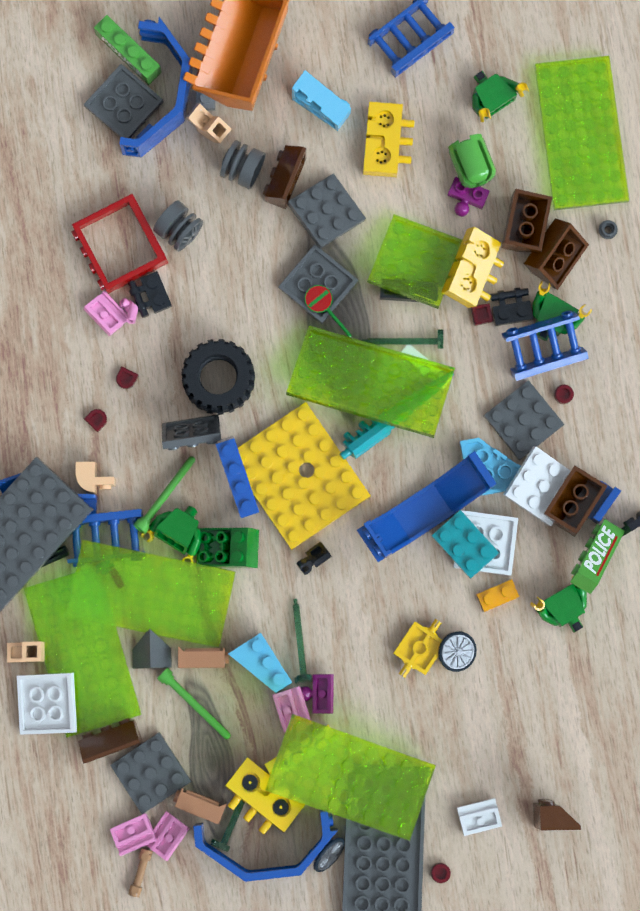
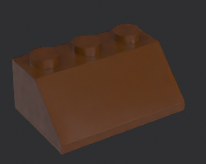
M285 145L284 150L279 151L277 156L278 165L276 168H272L270 173L271 182L269 185L266 184L263 191L265 202L283 209L287 208V203L292 196L306 161L305 147Z
M520 189L514 190L501 248L516 252L542 251L552 202L551 196Z
M555 218L545 232L542 251L531 252L524 265L532 274L548 285L550 283L551 287L558 290L589 244L571 223Z
M574 465L544 515L558 527L575 537L607 488V485Z
M130 718L119 721V726L112 728L111 725L100 728L101 732L94 735L93 732L82 735L83 739L78 741L83 764L143 742L136 721H130Z
M538 799V803H533L535 828L541 831L581 830V825L560 805L555 804V801Z

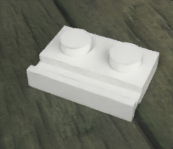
M495 798L457 807L464 836L502 827Z

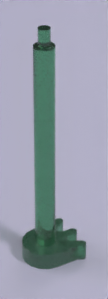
M438 329V338L362 339V343H367V345H438V349H443V329Z
M293 599L300 675L296 676L294 680L295 684L312 682V675L307 674L300 606L297 599Z
M241 800L236 806L221 842L212 839L211 845L226 852L229 851L230 846L227 843L245 802Z

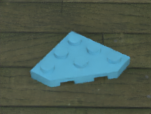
M480 438L460 441L463 460L475 451L497 483L481 496L505 492L521 466L507 458L497 449L486 444Z

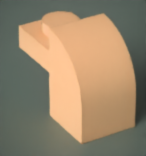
M197 103L186 116V119L197 128L196 130L214 143H221L231 131V128L219 116L211 115L200 103Z
M76 462L77 482L88 493L97 494V487H100V490H111V487H116L115 477H97L96 462Z
M45 642L7 643V663L45 662Z

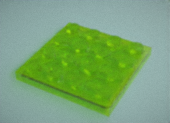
M394 214L367 283L439 309L444 296L441 292L446 279L450 278L448 274L453 262L457 261L455 257L462 239Z

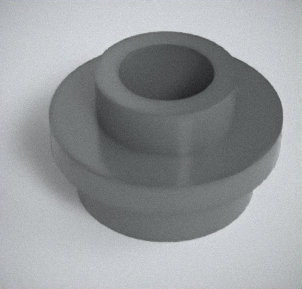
M611 220L603 221L599 226V234L604 239H612L618 232L617 225ZM606 227L611 229L610 233L605 232Z

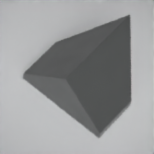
M149 629L132 649L133 669L172 668L171 648Z

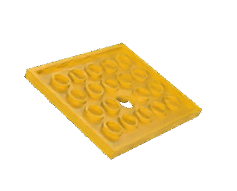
M306 402L238 447L253 495L291 550L371 497L347 460L341 458L339 455L341 453ZM310 463L314 467V474L311 477L306 478L300 475L299 468L302 464Z

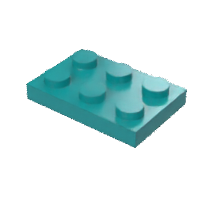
M461 510L432 535L433 539L470 579L499 554L496 548Z

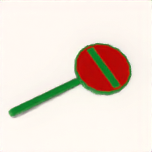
M314 285L309 288L304 297L307 308L316 313L327 311L347 336L351 337V333L329 309L333 302L331 291L322 285Z

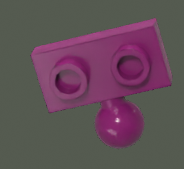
M455 177L448 196L461 201L455 205L454 211L456 215L464 217L469 213L468 204L483 209L490 191L482 187L465 188L460 183L459 178Z
M313 674V690L307 686L301 687L304 700L306 702L313 698L312 714H333L334 674Z

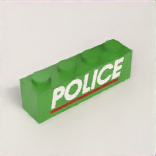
M108 15L94 27L96 36L148 85L162 73L160 65Z
M604 519L601 525L596 524L591 533L594 535L593 538L590 537L585 544L587 550H583L578 558L580 564H576L571 571L573 577L570 582L591 594L598 585L625 531Z

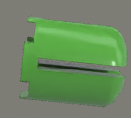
M481 134L470 135V139L460 143L457 140L448 147L449 155L459 181L465 188L480 187L491 181L495 176L496 168Z

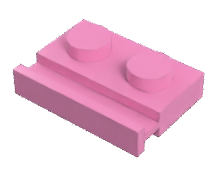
M105 290L84 306L83 310L108 336H111L126 323L127 313Z
M300 686L272 695L284 732L312 724Z
M166 811L153 829L157 841L146 846L168 861L190 828Z
M146 813L110 829L120 856L157 841Z

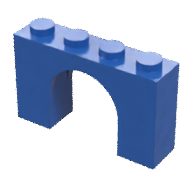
M230 436L221 439L215 444L240 517L244 518L259 513L234 437Z

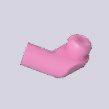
M123 298L119 305L128 313L126 322L134 324L138 313V306L133 301Z

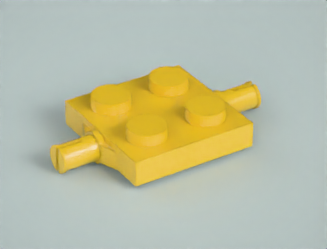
M434 619L429 628L414 622L393 654L399 657L405 664L398 673L402 677L406 678L411 668L426 675L438 658V649L442 639L435 632L442 623L440 621L437 623V619Z

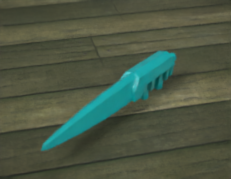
M454 372L438 378L398 403L389 411L383 412L379 415L378 421L375 418L372 419L370 426L365 421H361L358 426L363 431L361 432L358 429L355 437L349 432L344 433L343 437L346 440L343 441L345 450L339 454L344 460L351 455L357 459L390 435L391 430L437 393L453 377Z

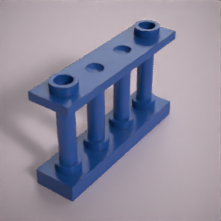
M413 0L411 6L379 30L375 29L369 34L368 45L372 46L374 43H377L392 61L391 73L395 78L454 33L455 27L451 22L446 25L441 24L427 7L428 0ZM419 9L436 28V33L432 36L427 35L411 16ZM406 21L422 40L421 44L417 47L412 46L397 26ZM390 31L407 51V55L402 59L397 57L382 38Z
M565 311L560 316L521 328H510L505 333H502L506 342L511 341L516 365L510 370L516 381L589 359L588 352L583 347L578 346L573 322L580 320V318L574 311ZM565 324L571 348L569 351L562 353L560 352L554 327ZM545 330L548 331L553 352L550 357L546 358L541 355L536 334ZM529 335L535 359L533 362L526 364L523 361L518 338Z
M135 509L89 514L72 533L74 559H67L68 564H73V567H84V563L128 558H131V561H141L142 557H147L145 551L140 552L138 530L133 526L137 519L143 517L142 510ZM127 520L130 526L132 553L120 554L118 524H120L119 521ZM108 522L111 530L113 555L101 556L99 526L100 523ZM89 524L92 534L93 557L82 558L79 528H81V525Z

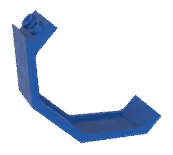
M160 17L158 23L153 20L139 21L138 29H140L141 41L166 45L182 67L176 105L140 138L120 137L119 145L122 154L126 156L143 157L185 122L191 84L184 81L183 77L185 72L192 74L193 70L192 66L188 64L190 58Z
M474 451L445 474L374 520L364 523L362 527L357 529V532L377 562H380L463 509L497 483Z
M328 809L320 810L322 837L300 863L248 870L206 842L203 823L193 826L195 847L245 882L301 876L336 834L338 828L330 829L331 826H334L332 813H328Z

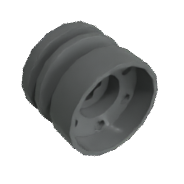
M235 140L223 158L220 177L226 178L229 174V181H233L239 175L238 185L251 189L261 171L266 153L253 148L247 154L248 145L243 144L240 148L241 142Z
M179 200L172 203L162 213L153 228V231L162 239L170 236L168 244L174 245V249L178 252L196 238L204 223L202 219H196V214L194 213L187 216L189 209Z

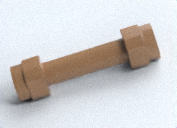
M141 848L139 866L134 883L130 885L128 895L140 897L143 888L141 883L147 863L151 860L152 850Z

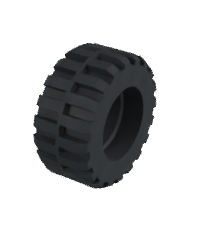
M211 339L207 340L208 343L198 344V348L192 349L189 352V357L185 358L184 367L181 372L182 384L189 400L198 409L205 410L210 414L218 413V415H223L224 412L231 413L235 411L234 409L241 408L244 402L250 398L255 386V372L249 355L245 353L241 346H236L232 341L225 342L224 339H219L218 341ZM215 360L229 362L236 371L235 385L231 390L223 394H212L201 384L200 376L202 369L205 365Z

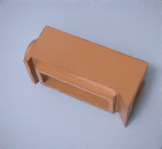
M178 646V668H226V664H229V652H226V648H223V651H221V648H185L184 651Z
M184 787L181 791L177 790L173 799L176 802V808L213 823H220L227 803L219 805L220 802L188 789L184 791Z

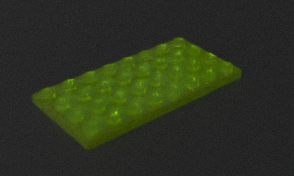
M610 56L536 63L535 74L554 210L629 202Z
M308 326L286 395L434 438L455 368Z
M83 539L66 616L145 633L151 629L159 636L219 648L236 572Z
M96 567L24 588L38 640L45 642V665L48 674L74 673L77 732L65 733L66 738L142 715L101 573H96Z
M292 714L265 790L410 841L436 765Z

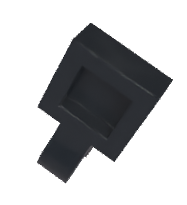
M640 511L636 514V520L632 517L623 522L624 527L621 528L625 531L623 536L640 527Z
M319 542L305 552L307 557L299 560L296 564L303 574L307 575L312 570L313 565L317 568L332 556L325 546Z

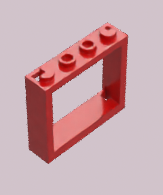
M133 193L72 224L74 230L71 232L75 240H80L83 245L80 247L82 254L85 258L89 257L91 263L88 265L92 273L98 274L100 279L97 282L101 290L105 289L108 294L168 264V260ZM130 205L157 258L108 283L81 229Z

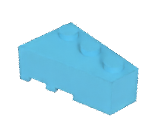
M306 70L292 87L293 101L337 131L351 114V107L347 101L337 97Z
M261 633L228 653L275 693L292 683Z

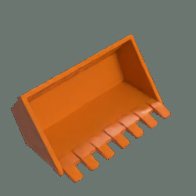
M211 0L210 6L219 10L218 16L209 12L206 13L205 21L214 25L213 30L201 28L199 35L209 41L207 46L196 42L194 50L203 55L202 60L200 61L194 57L190 58L188 64L198 71L196 76L185 72L183 80L192 84L193 90L201 92L227 107L253 111L262 82L267 79L266 71L272 54L278 48L277 40L288 12L290 0H223V2Z

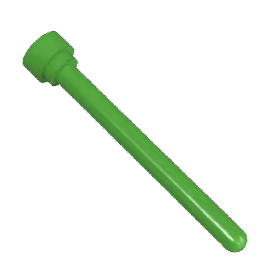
M193 456L186 460L146 515L135 521L133 526L138 531L146 534L150 529L149 525L152 518L194 464L195 458Z
M166 668L157 679L162 684L165 683L171 686L224 739H229L230 733L174 679L173 672Z

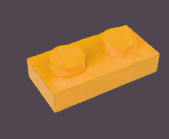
M512 579L476 594L483 612L520 597Z

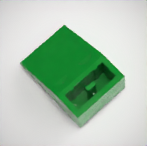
M199 528L201 530V544L197 551V567L258 568V529Z

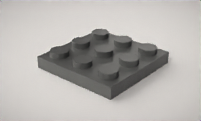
M120 64L84 103V107L119 137L131 138L164 101L125 66Z
M334 173L287 203L319 249L366 220V217Z
M314 244L278 288L322 324L328 318L329 313L327 311L316 313L307 308L304 297L308 289L314 285L327 287L333 297L332 305L329 308L333 312L357 284L358 279Z
M529 380L484 415L485 419L518 460L525 457L533 446L537 447L565 425Z
M218 414L162 423L163 449L176 450L182 446L196 447L201 443L215 444L221 440Z
M160 732L110 765L141 814H144L177 792V790L192 782Z

